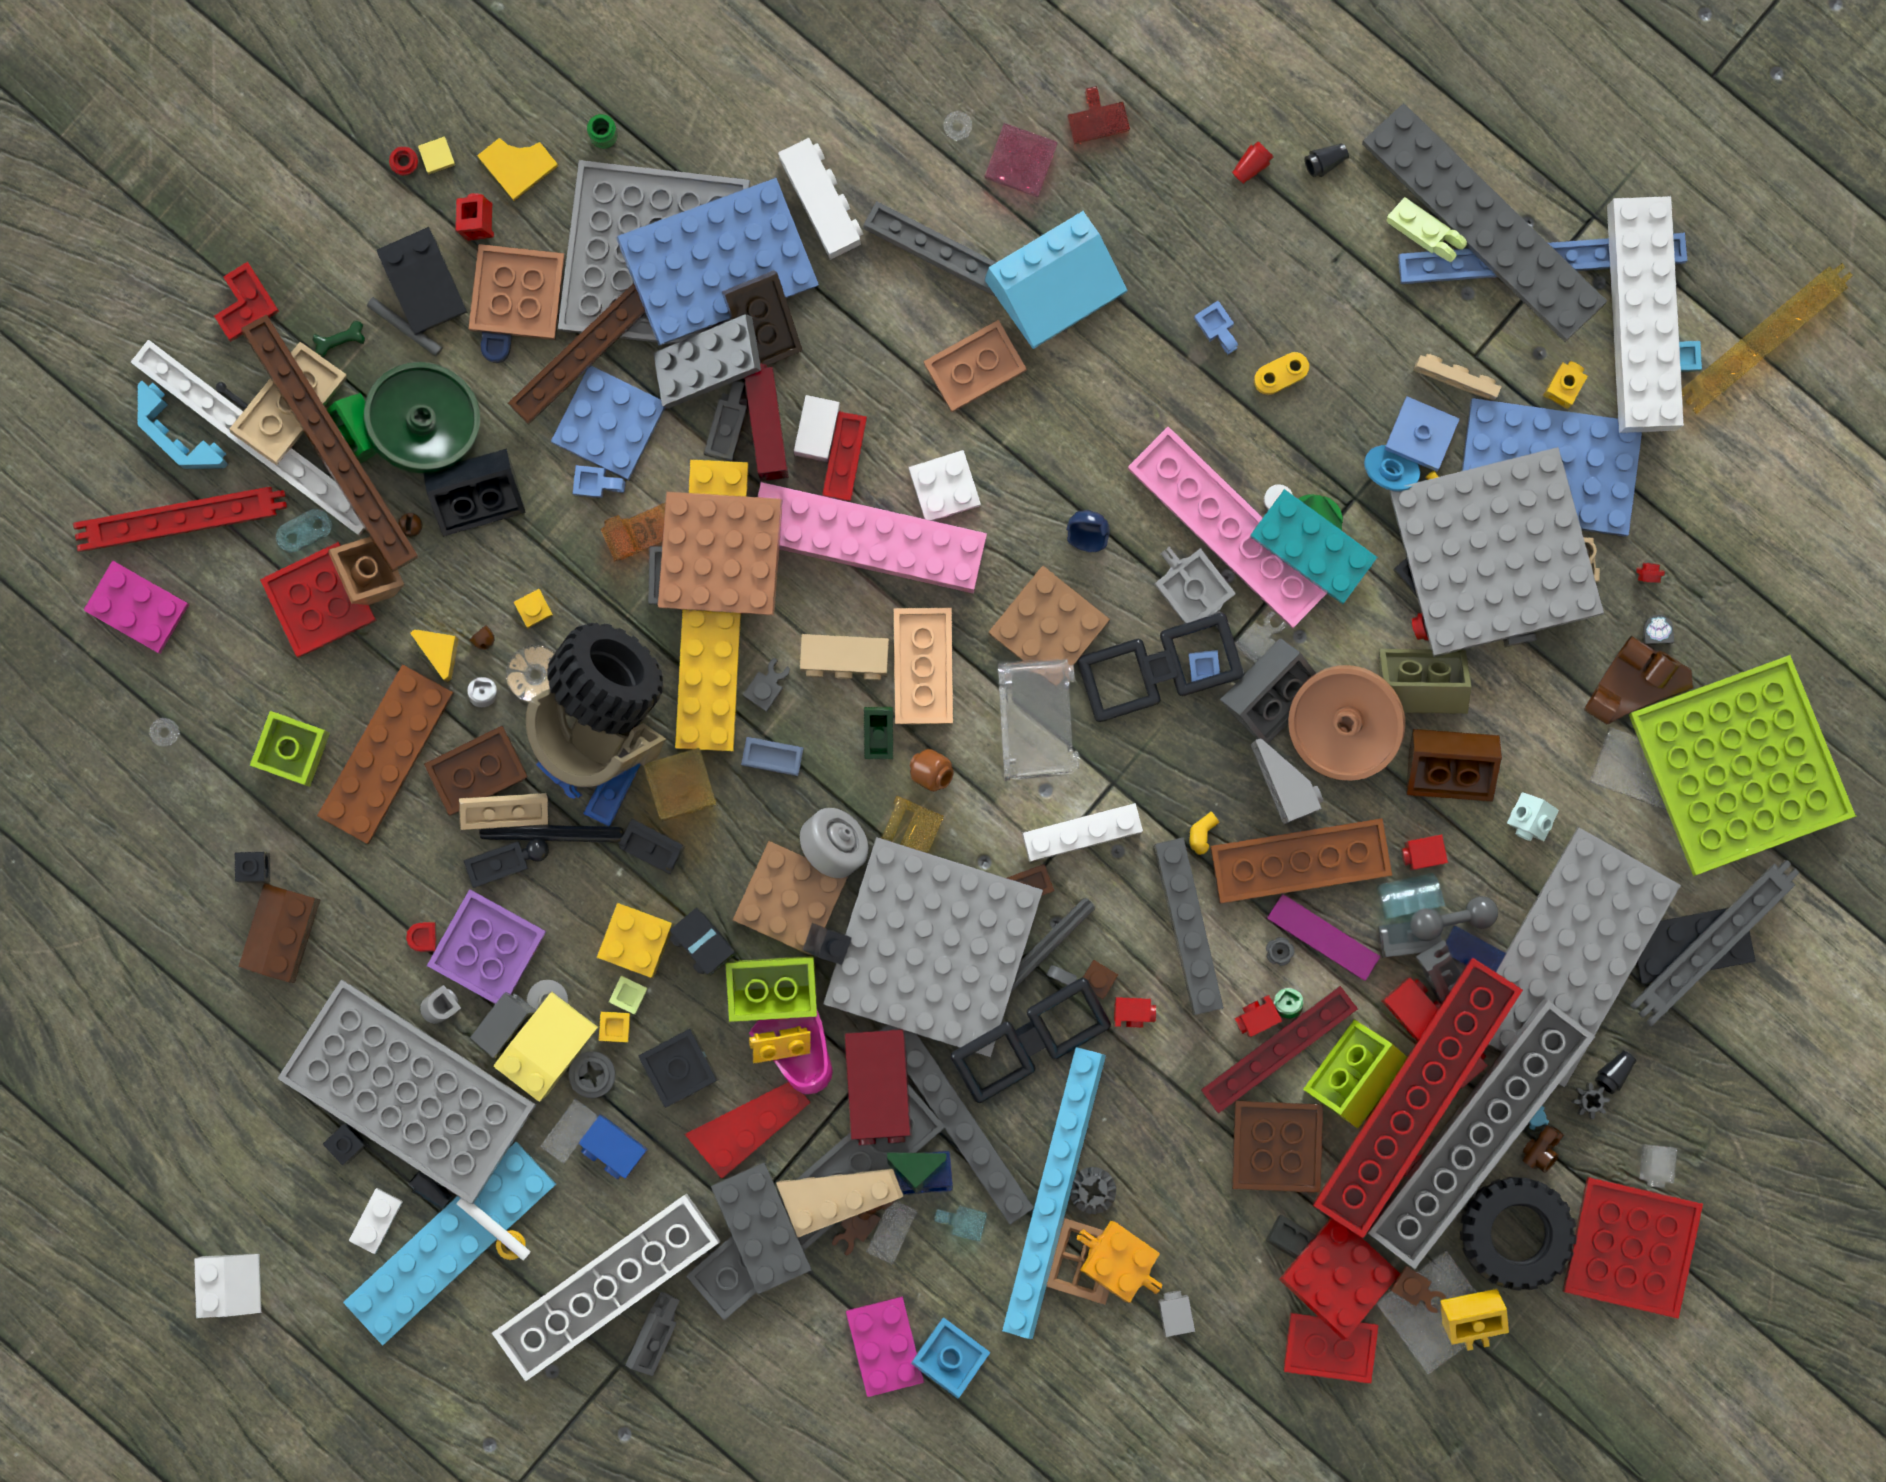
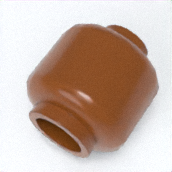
M926 749L921 753L915 754L911 759L910 775L915 783L933 792L944 789L950 784L954 775L952 762L944 755L935 750Z

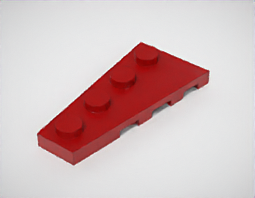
M787 1082L684 1135L716 1173L723 1178L811 1102L803 1093L794 1089Z

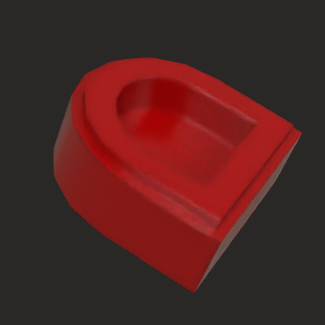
M423 922L412 925L406 935L407 944L410 948L420 952L435 951L437 948L436 922Z

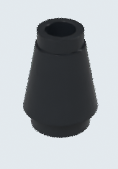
M1340 143L1310 151L1309 155L1305 156L1304 162L1312 177H1323L1344 162V160L1348 159L1349 153L1346 146Z
M1623 1050L1597 1071L1596 1083L1604 1087V1091L1610 1094H1614L1616 1090L1620 1091L1633 1065L1636 1063V1059L1630 1053Z
M418 1171L408 1183V1186L412 1188V1193L437 1206L439 1209H442L452 1197L444 1186L421 1171Z

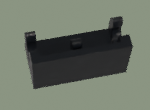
M631 819L619 843L620 849L670 875L685 848L684 845L634 819Z

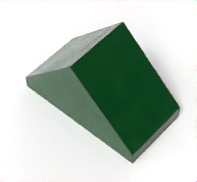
M887 1153L888 1165L916 1194L946 1166L947 1159L945 1153Z

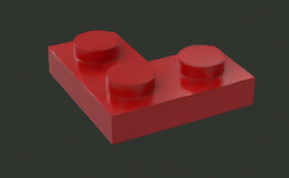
M248 262L223 276L238 301L214 315L230 342L243 335L241 332L242 327L266 314L270 318L280 312Z

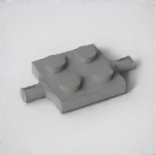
M1168 547L1166 551L1164 550L1161 553L1170 565V569L1154 585L1184 624L1220 613L1219 610L1223 604L1236 594L1201 548L1190 557L1179 560L1171 547Z

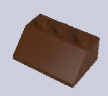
M1413 729L1409 748L1406 794L1493 802L1502 760L1500 735Z
M264 883L239 967L275 979L295 983L320 899Z

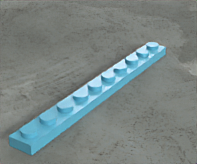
M1075 1048L1002 1330L1004 1332L1033 1339L1106 1058L1104 1054Z

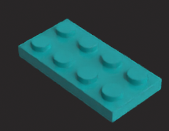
M1285 489L1249 536L1342 605L1378 558Z

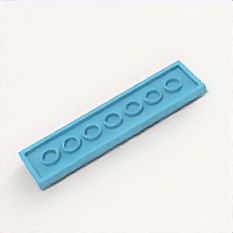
M515 1142L507 1150L474 1204L507 1231L547 1194L556 1183L518 1142ZM457 1196L343 1302L382 1346L497 1240L495 1236L456 1204L461 1197Z

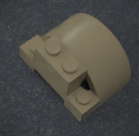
M550 689L530 698L526 711L527 736L535 756L554 777L573 786L593 787L601 785L638 763L645 765L658 757L666 738L644 723L633 728L630 732L613 735L606 734L605 731H593L592 727L579 724L578 719L569 728L566 720V715L568 714L562 705H558L555 700V693H551Z

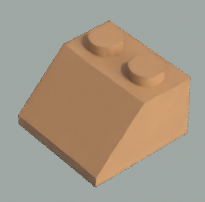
M370 537L332 548L328 551L351 604L370 605L392 598L404 586L398 570L392 573Z

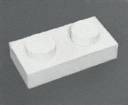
M376 1188L349 1241L376 1254L403 1201Z

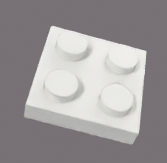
M964 450L909 467V472L926 520L935 521L981 506Z

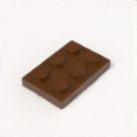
M503 726L424 763L449 816L459 812V799L491 797L528 778Z

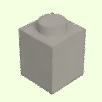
M1181 1291L1164 1293V1299L1158 1300L1164 1335L1169 1337L1195 1332L1189 1296L1187 1294L1181 1295Z

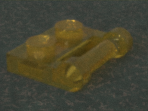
M896 796L893 802L895 807L881 839L893 841L903 815L908 810L914 814L900 845L929 853L944 816Z

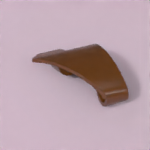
M1630 636L1599 682L1584 711L1604 724H1610L1651 703L1692 689V670L1665 652H1656L1635 637Z

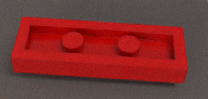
M838 412L822 496L851 502L867 416Z

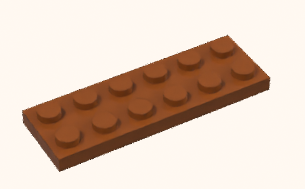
M402 664L317 816L357 839L370 844L454 693Z
M1383 818L1210 846L1220 904L1392 876Z

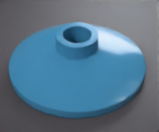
M1386 445L1372 448L1365 457L1364 466L1368 476L1376 484L1392 491H1405L1412 487L1405 485L1418 482L1420 469L1417 463L1384 450Z

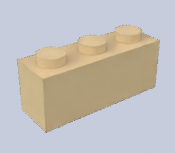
M802 634L800 671L806 672L807 677H823V673H835V678L852 679V674L864 675L865 680H881V676H887L889 639Z

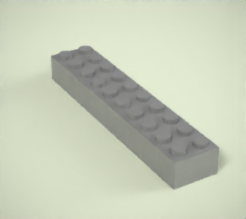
M1543 999L1392 1193L1367 1233L1415 1269L1595 1036L1550 1001Z

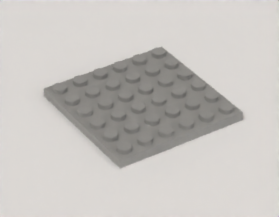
M579 160L558 330L581 334L634 283L617 242V236L750 187V180ZM646 313L620 337L623 339L657 342ZM731 319L710 326L708 328L702 329L700 331L694 332L692 334L686 335L684 337L678 338L676 340L670 341L666 344H676L692 336H695L711 328H714L718 325L726 323Z
M1559 447L1405 485L1412 486L1409 490L1389 491L1433 657L1604 614Z
M876 837L845 934L852 937L843 964L836 963L823 1004L961 1048L1001 1024L1043 890ZM995 1041L976 1053L991 1057Z

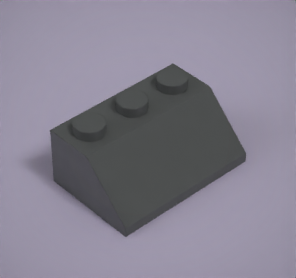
M1280 638L1220 700L1257 739L1261 738L1268 744L1288 724L1289 711L1295 695L1302 685L1316 672L1298 650Z

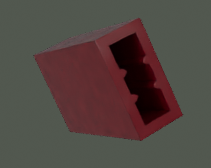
M760 364L761 371L745 377L757 470L760 482L789 478L773 367H767V364Z
M889 1030L846 1033L845 1047L851 1140H858L859 1145H875L876 1139L888 1138V1143H904L905 1137L912 1136L905 1031Z

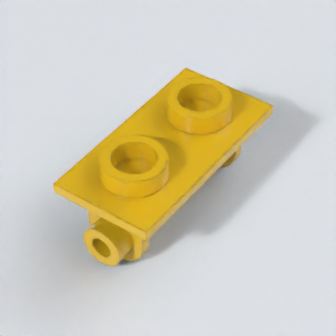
M797 1026L795 1028L779 1030L780 1036L778 1037L775 1036L774 1031L760 1034L754 1033V1037H749V1045L753 1049V1064L810 1054V1031H807V1028Z

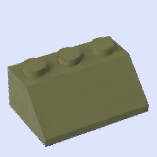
M1379 649V676L1394 689L1402 703L1404 713L1468 714L1472 686L1466 650L1433 657L1431 649Z

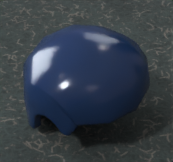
M1091 510L1077 511L1069 518L1066 528L1068 531L1067 541L1079 550L1099 552L1107 546L1110 527L1108 521L1098 512Z

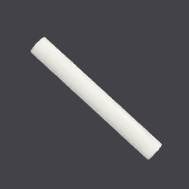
M462 1198L456 1203L523 1261L530 1254V1250L478 1206L470 1204Z

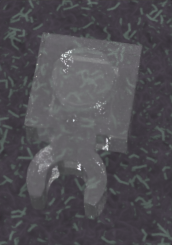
M1274 612L1266 615L1262 627L1255 622L1235 642V645L1254 664L1276 643L1270 636L1280 633L1286 626L1284 622L1277 628L1270 625V619L1275 615Z

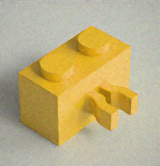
M1498 1289L1440 1300L1442 1324L1451 1345L1465 1342L1466 1348L1469 1351L1473 1350V1342L1481 1339L1483 1346L1489 1347L1488 1337L1509 1333L1507 1308Z

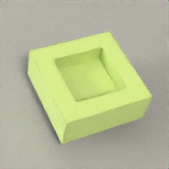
M621 976L609 1002L636 1015L648 988Z

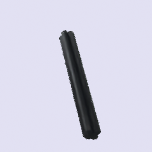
M530 825L479 829V836L481 839L531 841L533 839H542L544 841L620 843L623 837V828Z

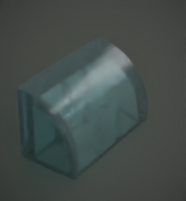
M1434 873L1377 885L1384 919L1415 913L1423 908L1433 909L1445 906L1441 888Z

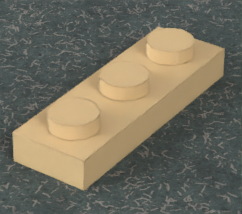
M1426 354V357L1420 355L1413 369L1415 372L1489 401H1494L1501 389V386L1495 384L1496 381L1484 375H1480L1479 378L1470 375L1467 368L1459 365L1450 367L1442 364L1443 360L1431 354Z
M547 794L459 799L460 829L548 824Z

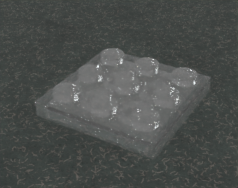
M1446 1250L1416 1271L1432 1282L1428 1290H1438L1447 1297L1446 1299L1477 1293ZM1390 1290L1378 1300L1376 1305L1426 1374H1430L1466 1347L1465 1342L1451 1345L1442 1324L1440 1300L1443 1299L1438 1296L1431 1299V1305L1438 1310L1437 1313H1432L1426 1309L1424 1301L1420 1300L1416 1307Z

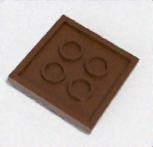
M1235 1101L1232 1189L1320 1192L1323 1104Z

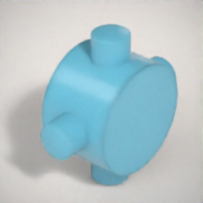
M1543 1106L1540 1107L1529 1121L1530 1129L1534 1130L1535 1127L1548 1125L1549 1120L1546 1119Z

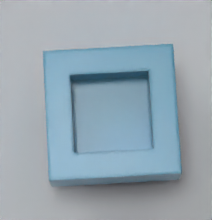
M1700 341L1679 342L1681 372L1701 371Z

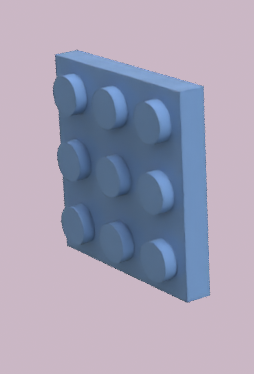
M590 366L586 370L551 442L629 481L666 407L662 406L660 399Z

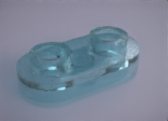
M309 510L279 527L276 533L277 544L286 552H298L330 533L332 528L331 518L323 510ZM316 520H321L322 527L315 530L313 523ZM292 533L296 534L297 540L294 543H289L287 540L288 536Z

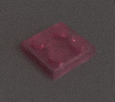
M1004 123L987 168L985 179L1039 197L1058 142Z

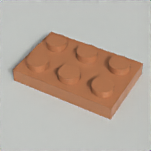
M999 320L923 361L951 413L1027 371Z

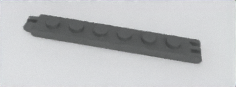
M1785 860L1779 867L1773 864L1630 1004L1633 1009L1638 1008L1642 1002L1646 1005L1638 1013L1642 1018L1650 1011L1654 1013L1647 1020L1650 1026L1655 1024L1795 886L1792 880L1799 874V871L1794 868L1786 875L1784 871L1791 865L1788 860Z

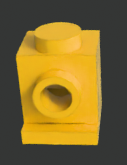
M1569 361L1568 365L1562 362L1543 396L1568 410L1573 405L1588 377L1583 374L1584 368L1572 361ZM1565 377L1573 380L1572 386L1565 385Z

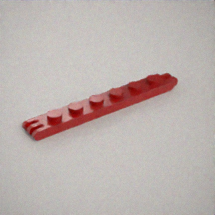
M265 487L74 522L73 528L75 530L86 529V532L75 534V540L88 541L86 544L77 545V551L85 552L277 516L276 510L287 508L286 502H274V499L285 497L284 490L273 492L272 487Z

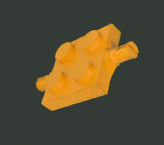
M1110 1221L1104 1232L1097 1238L1089 1234L1085 1229L1079 1232L1081 1235L1077 1236V1240L1090 1248L1088 1258L1080 1271L1127 1303L1131 1302L1137 1290L1142 1286H1145L1154 1294L1160 1291L1158 1288H1162V1283L1149 1276L1153 1264L1160 1255L1158 1251L1115 1221Z

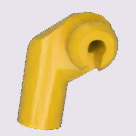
M1209 812L1192 825L1190 829L1189 844L1191 849L1198 855L1205 854L1209 850V844L1207 843L1208 831L1220 823L1212 812Z

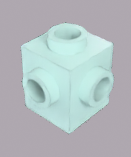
M1522 792L1507 824L1517 830L1515 834L1525 840L1531 841L1534 837L1545 841L1559 810L1543 799Z

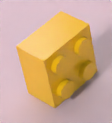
M617 903L597 958L654 978L671 934L670 929L673 928L674 924Z

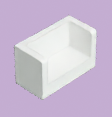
M805 396L794 448L795 456L824 462L829 461V451L837 414L840 410V402Z

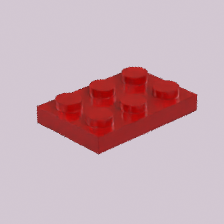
M1290 1312L1283 1371L1371 1384L1379 1325L1360 1322L1349 1337L1343 1340L1318 1316Z

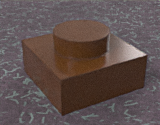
M1093 960L1083 977L1088 979L1096 996L1104 999L1118 974Z

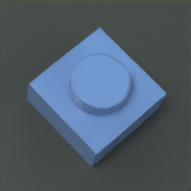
M1218 650L1189 653L1192 682L1220 673Z

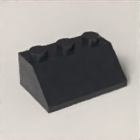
M507 448L458 462L454 466L439 472L423 473L426 492L443 537L526 513Z

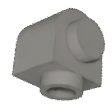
M444 985L428 995L422 1001L420 1007L423 1018L433 1024L446 1020L461 1009L454 992L446 989Z

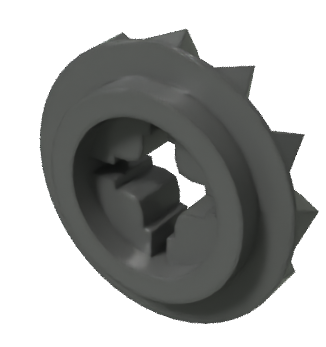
M590 1051L582 1053L574 1059L570 1066V1084L583 1097H600L606 1094L613 1086L615 1067L611 1060L600 1052ZM588 1062H590L594 1070H604V1073L596 1077L597 1087H595L591 1079H580V1077L588 1073Z
M1089 1167L1075 1175L1070 1197L1073 1204L1079 1210L1088 1214H1098L1106 1211L1112 1205L1116 1196V1185L1108 1172L1101 1168ZM1098 1178L1100 1179L1098 1190L1105 1196L1094 1195L1088 1203V1192L1081 1185L1092 1186Z

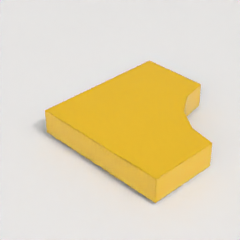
M498 138L477 155L513 201L558 167L557 162L540 142L531 147L517 148L506 144L502 139Z

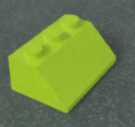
M814 956L726 962L729 1022L817 1016Z
M1354 1019L1303 1090L1358 1129L1385 1093L1407 1059V1056L1392 1043Z

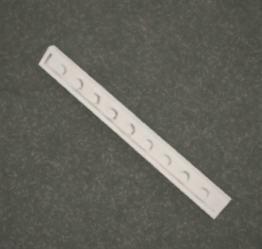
M147 340L131 361L133 365L360 536L365 528L332 478L292 448L276 466L231 434L230 427L243 411L150 340Z

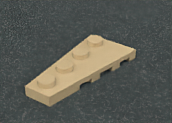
M893 1169L818 1178L811 1177L800 1180H783L776 1183L797 1237L903 1197Z

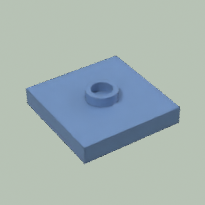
M1407 396L1384 450L1437 472L1460 418Z

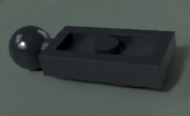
M533 839L527 844L525 849H522L520 842L517 841L463 861L472 887L476 888L528 870L526 860L543 861L549 854V847L544 840Z

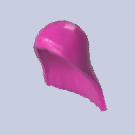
M818 1011L816 1017L758 1020L749 1032L752 1037H754V1033L760 1034L772 1031L778 1037L780 1036L779 1030L795 1028L797 1026L807 1028V1031H810V1054L773 1061L785 1079L800 1093L815 1094L828 1086L832 1079L833 1070Z

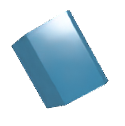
M943 1317L922 1345L911 1364L958 1399L990 1352Z

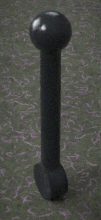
M224 382L216 384L217 392L224 393L243 409L247 408L248 404L228 390Z

